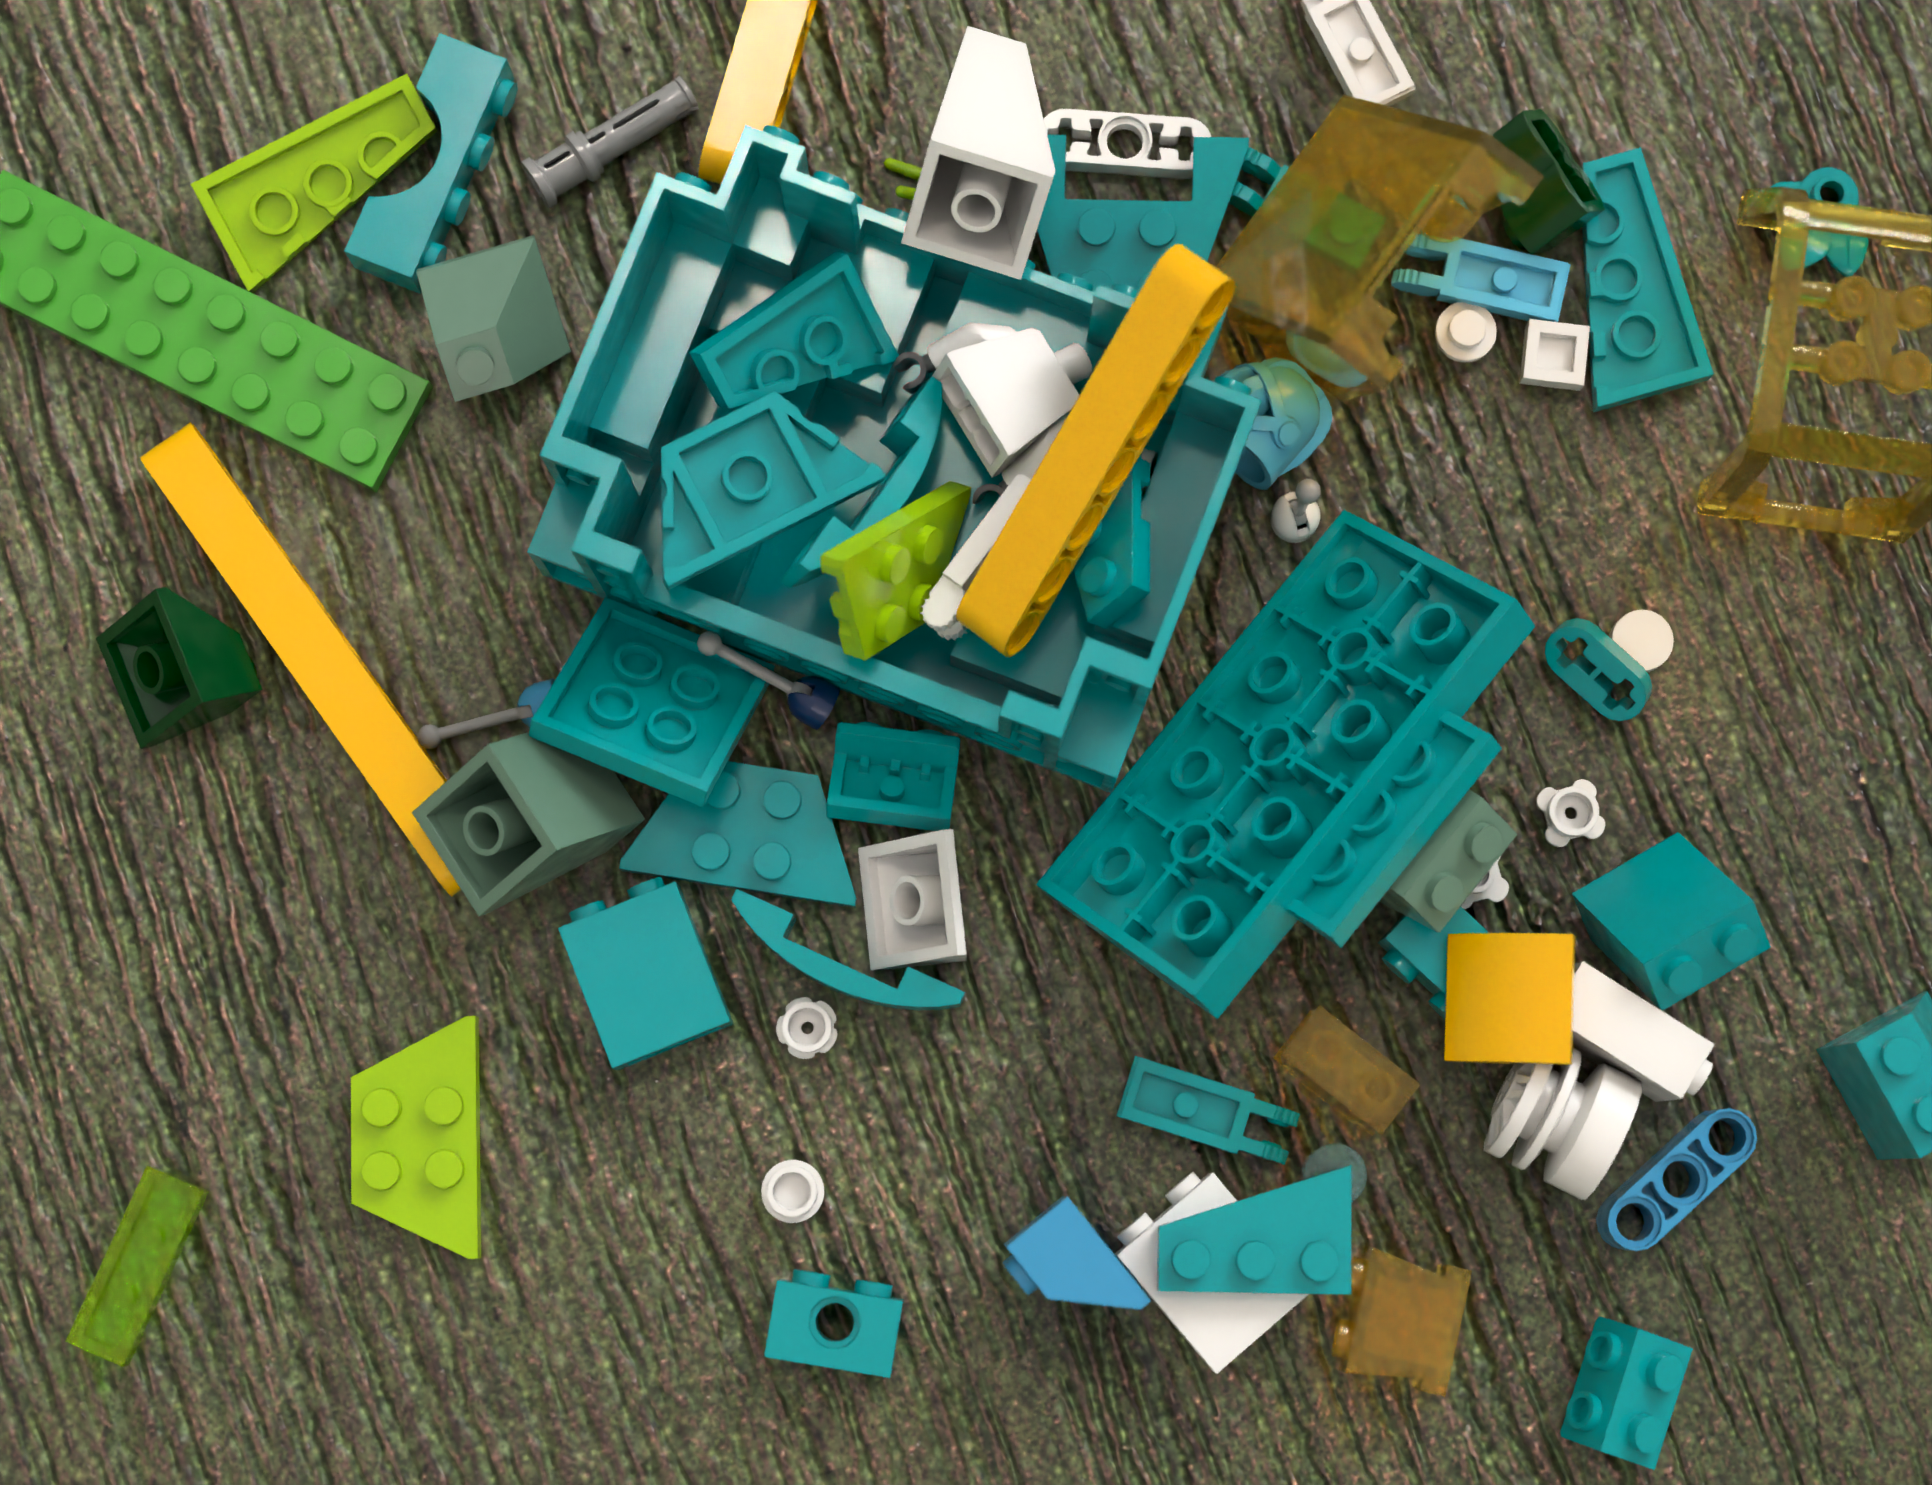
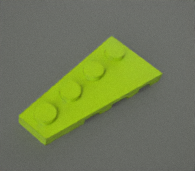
M406 73L191 183V186L247 291L254 293L433 136L437 129Z

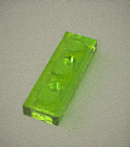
M146 1166L65 1342L121 1367L129 1366L209 1190L155 1166Z

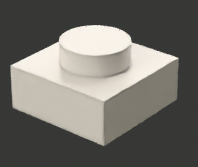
M1529 319L1525 325L1519 384L1580 391L1584 386L1590 326Z

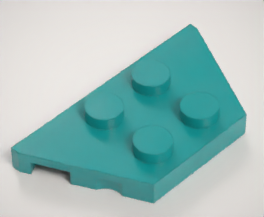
M775 391L662 446L660 451L662 574L666 590L668 591L882 483L886 478L882 468L873 462L869 464L839 443V437L821 424L812 423L803 417L799 408Z
M728 761L704 807L668 794L620 859L619 869L624 872L732 889L737 888L744 891L856 908V894L832 818L826 817L827 802L818 775Z

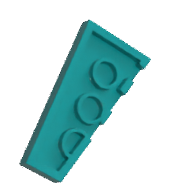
M1641 147L1583 163L1581 169L1594 185L1605 208L1603 212L1582 226L1588 326H1590L1589 354L1593 413L1709 380L1714 375Z

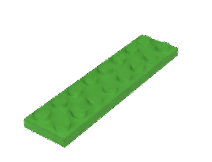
M2 170L0 174L1 306L377 493L433 388L430 381Z

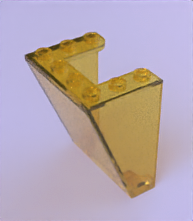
M1343 95L1215 266V268L1235 281L1234 294L1228 305L1226 315L1282 358L1296 362L1314 382L1341 402L1384 391L1404 363L1395 356L1391 357L1383 345V336L1386 329L1390 328L1398 317L1373 299L1372 296L1420 232L1435 242L1450 243L1459 240L1469 233L1483 214L1510 200L1518 205L1525 203L1544 176L1487 132Z

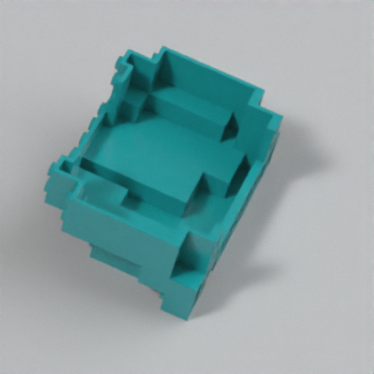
M745 125L717 194L711 193L712 187L707 182L693 175L678 172L675 178L656 172L540 453V457L554 479L555 485L527 553L542 575L598 597H608L654 617L657 616L659 611L708 631L715 632L720 636L722 644L804 676L824 678L840 687L843 691L1111 793L1262 400L1250 396L1252 390L1237 380L1217 376L1213 382L1204 378L1217 345L1228 306L1144 449L1157 452L1156 466L1150 479V485H1148L1143 500H1141V519L1150 522V594L1107 629L1088 622L1074 571L1072 570L1036 633L1028 644L1012 657H1005L968 628L966 630L967 634L964 633L962 638L958 637L954 641L953 639L947 640L944 637H940L933 628L931 629L927 623H924L865 661L843 652L839 637V621L833 615L829 600L835 591L840 592L836 576L825 573L807 583L788 588L780 579L816 530L833 515L849 527L878 485L668 591L666 590L662 574L661 447L747 405L744 404L730 409L717 406L689 352L835 251L848 253L898 355L909 351L924 356L928 353L927 348L929 345L962 326L973 322L1008 326L1016 332L1029 328L1037 329L1041 332L1053 353L1073 343H1077L1086 351L1091 361L1093 373L1140 290L1123 284H1114L1112 289L1098 284L1095 292H1092L1093 286L1088 281L1068 273H1059L1058 278L1034 270L1036 265L1029 259H1027L1020 280L902 244L901 241L909 213L896 208H886L885 213L862 205V198L856 195L855 192L849 191V184L833 174L815 171L813 176H810L806 148L799 145L800 140L792 133L771 125L764 126L763 131ZM894 362L885 365L874 364L853 370V374L835 379H821L797 386L796 390L779 395L799 408L803 417L812 423L824 426L840 438L839 443L867 463L873 462L878 465L886 475L898 456L880 443L879 440L912 395L902 387L907 382L917 379L921 368L920 365H913L908 370L898 372L894 369ZM1091 376L1074 384L1079 395ZM943 398L940 423L928 463L918 483L901 508L948 481L971 487L970 499L953 549L951 562L1000 498L996 491H990L979 503L973 504V494L982 485H998L1003 480L1002 472L993 478L990 476Z

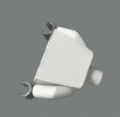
M973 322L962 326L929 345L927 348L928 353L924 356L908 351L901 353L896 358L894 369L898 372L908 370L913 365H920L921 370L918 378L912 382H907L902 387L909 394H914L932 376L942 383V398L990 476L993 478L1002 472L1003 480L998 485L985 484L977 488L973 494V504L979 503L990 491H996L1001 496L1017 474H1024L1029 479H1032L1080 396L1074 384L1092 374L1091 361L1083 347L1077 343H1073L1053 353L1045 338L1037 329L1029 328L1016 332L1008 326Z

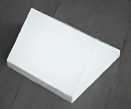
M943 829L858 848L871 971L967 961L953 829Z

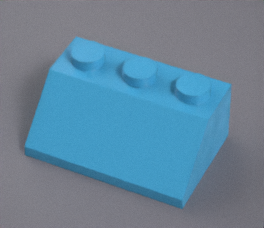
M1062 1196L1004 1243L1012 1255L1002 1263L1028 1296L1039 1288L1045 1297L1051 1300L1142 1309L1151 1302L1068 1197Z

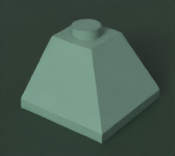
M534 235L416 269L434 341L455 402L514 385L571 352Z

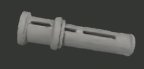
M678 76L658 91L641 99L587 133L571 131L564 136L565 143L535 161L528 157L521 161V165L535 191L550 209L557 205V197L586 179L591 182L600 179V174L605 172L603 166L650 139L678 120L698 111L697 101L685 81Z

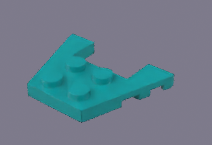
M1047 134L1055 173L1037 231L1051 276L1058 278L1059 273L1078 276L1092 284V292H1095L1098 284L1112 289L1114 284H1123L1141 290L1158 260L1174 245L1181 244L1208 262L1248 152L1249 138L1194 137L1191 201L1065 199L1066 135Z

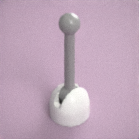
M1304 479L1300 481L1296 486L1295 492L1282 495L1274 504L1270 515V523L1275 534L1282 540L1290 543L1303 542L1309 539L1318 528L1321 513L1316 501L1320 497L1321 489L1315 480ZM1306 523L1307 527L1297 530V526Z

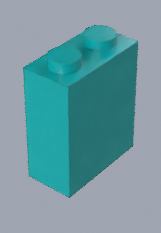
M1679 832L1572 893L1590 939L1661 1011L1771 948L1754 900Z
M662 877L650 879L629 888L627 893L630 899L606 908L604 900L577 908L569 913L572 922L558 928L612 1069L618 1071L734 1025L681 887L675 881L665 885Z

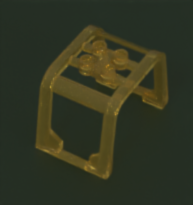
M1787 187L1744 189L1740 199L1737 225L1777 230L1754 400L1748 429L1743 441L1716 470L1700 482L1697 513L1752 521L1753 523H1766L1843 534L1844 536L1905 543L1932 519V444L1783 423L1781 421L1790 369L1818 373L1824 382L1833 386H1843L1851 381H1860L1884 385L1887 390L1897 395H1907L1920 388L1932 390V363H1930L1925 354L1917 350H1903L1893 356L1891 355V349L1896 345L1899 337L1898 328L1905 331H1917L1928 324H1932V288L1924 285L1911 286L1903 291L1875 288L1870 281L1861 276L1846 277L1835 284L1802 280L1809 230L1882 240L1881 245L1932 252V215L1809 199L1806 190ZM1798 306L1827 309L1828 313L1835 320L1841 322H1852L1863 317V324L1856 333V343L1848 340L1838 341L1826 348L1793 344ZM1771 457L1922 478L1898 498L1853 497L1845 502L1844 510L1765 499L1767 497L1768 484L1755 481L1766 469Z

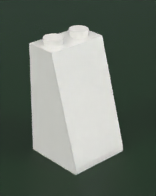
M967 26L929 142L901 243L1021 280L1054 177V163L1026 44Z

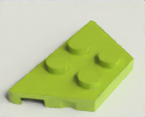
M948 481L820 555L822 572L836 576L840 592L835 591L829 600L833 615L839 621V637L844 654L866 661L926 623L922 620L924 616L921 614L923 611L921 605H924V599L930 597V591L949 565L970 499L971 487Z
M465 1016L351 1077V1204L467 1259L481 1258L479 1017Z

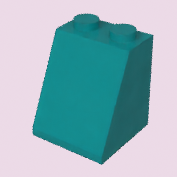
M1924 991L1816 1049L1877 1160L1917 1159L1932 1152V999L1928 991Z

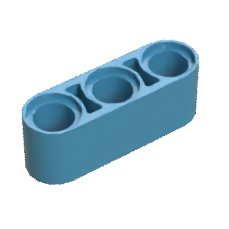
M1731 1108L1704 1111L1692 1119L1602 1203L1596 1217L1597 1230L1602 1239L1614 1248L1630 1251L1646 1250L1655 1245L1750 1157L1755 1150L1757 1142L1756 1128L1751 1119L1741 1111ZM1718 1120H1723L1729 1124L1735 1137L1733 1147L1724 1155L1713 1150L1709 1143L1708 1135L1710 1128ZM1673 1162H1678L1684 1166L1689 1175L1688 1188L1679 1197H1673L1663 1186L1662 1177L1664 1170ZM1627 1204L1636 1206L1642 1213L1644 1220L1642 1231L1632 1240H1628L1620 1234L1616 1223L1619 1211Z

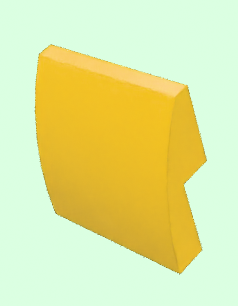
M1552 933L1448 934L1444 1061L1572 1065L1575 935Z

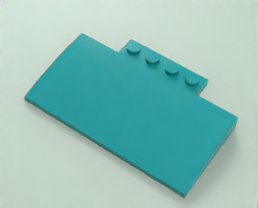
M1343 510L1036 885L1045 894L1124 953L1218 1019L1297 920L1342 948L1502 749L1492 735L1465 721L1462 717L1535 628V624L1516 598Z

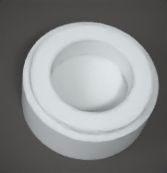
M1635 610L1629 612L1614 624L1609 633V637L1643 666L1647 672L1653 671L1668 659L1673 649L1674 639L1669 624L1662 616L1653 611Z

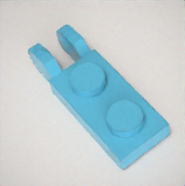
M1404 233L1401 236L1399 250L1403 253L1431 261L1445 260L1442 276L1419 272L1413 269H1396L1393 271L1391 286H1394V288L1420 296H1437V301L1446 303L1462 302L1484 307L1490 313L1525 321L1536 319L1558 322L1571 265L1568 262L1453 236L1451 240L1416 233Z

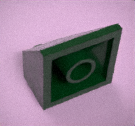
M167 587L153 590L96 638L140 749L155 746L228 715L263 690L257 677L254 661L248 655L240 633Z

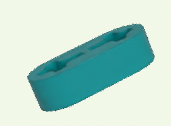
M1580 618L1566 620L1554 630L1547 640L1545 657L1550 668L1593 708L1608 719L1616 721L1632 719L1641 712L1651 697L1652 682L1650 675L1643 666L1589 620ZM1580 637L1587 643L1583 651L1586 658L1579 655L1571 660L1563 653L1568 646L1563 638L1573 642ZM1624 679L1630 681L1634 687L1629 695L1634 701L1626 696L1619 701L1614 700L1610 696V692L1614 687L1612 682L1619 684Z

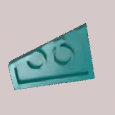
M1141 454L1073 568L1088 622L1107 629L1150 594V522L1141 519V489L1150 485V463L1141 459Z

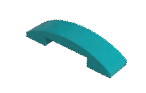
M932 376L910 396L879 440L880 443L898 456L886 473L885 480L876 487L849 527L833 515L812 534L780 579L788 588L807 583L825 574L820 566V555L898 511L906 502L928 463L940 423L942 383Z
M737 888L731 900L743 919L775 954L799 972L831 990L857 1000L896 1009L943 1010L957 1008L962 1004L965 997L964 991L909 966L903 975L898 989L790 941L788 937L796 921L794 914Z

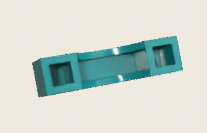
M439 33L416 86L425 107L440 121L442 139L439 155L429 173L410 189L389 196H368L344 250L354 268L422 294L416 269L445 261L447 247L443 243L451 225L458 226L466 215L471 198V193L467 191L475 169L483 171L488 164L494 147V138L490 135L498 116L506 117L514 104L518 86L514 82L515 78L506 58Z

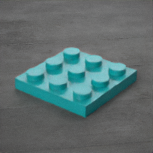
M605 597L531 719L528 736L704 807L766 692L769 683L717 654L713 656L702 654L697 646L699 634ZM733 649L739 652L740 654L750 658L751 660L759 663L760 665L768 668L769 670L774 671L775 665H772L768 662H765L763 660L740 652L736 649Z

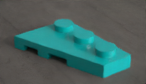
M836 251L689 352L717 406L728 409L751 403L773 391L783 394L796 390V387L825 378L835 379L853 374L852 371L874 364L885 365L892 363L899 356L848 253Z
M1352 1165L1159 1225L1157 1238V1291L1351 1295Z

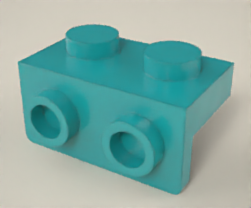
M859 722L856 724L838 723L835 736V754L826 804V817L931 831L950 829L960 738L944 735L934 730H919L916 732L884 728L872 722Z
M1598 1317L1586 1346L1584 1359L1571 1399L1567 1405L1566 1415L1560 1431L1561 1437L1655 1470L1693 1348L1627 1324Z

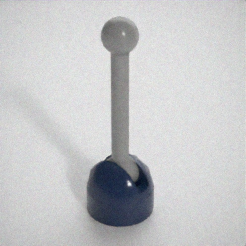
M704 632L698 638L697 646L702 654L706 656L717 654L786 692L788 696L787 704L791 714L814 730H818L832 711L838 698L840 687L828 680L817 676H806L791 682L722 644L720 636L715 632Z

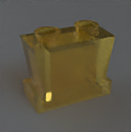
M1320 1005L1315 1011L1310 1009L1271 1058L1369 1137L1375 1133L1382 1135L1421 1085Z
M1365 1246L1363 1257L1353 1256L1351 1260V1295H1354L1349 1320L1340 1318L1334 1334L1332 1356L1341 1358L1338 1370L1351 1374L1414 1378L1413 1388L1445 1397L1472 1270L1438 1263L1435 1274L1381 1250Z

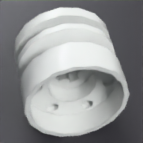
M1573 1048L1572 1065L1556 1064L1552 1069L1553 1064L1515 1063L1504 1080L1491 1111L1492 1119L1484 1141V1151L1497 1158H1502L1512 1147L1517 1137H1519L1513 1153L1512 1165L1523 1170L1544 1149L1548 1151L1544 1168V1182L1580 1200H1586L1595 1191L1607 1173L1625 1139L1639 1104L1642 1082L1605 1063L1599 1064L1585 1079L1583 1084L1577 1082L1581 1065V1051Z

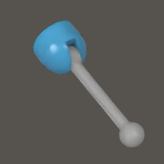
M555 679L537 682L526 687L520 694L517 707L440 728L431 724L425 725L418 731V742L426 749H433L443 739L521 719L530 728L531 719Z

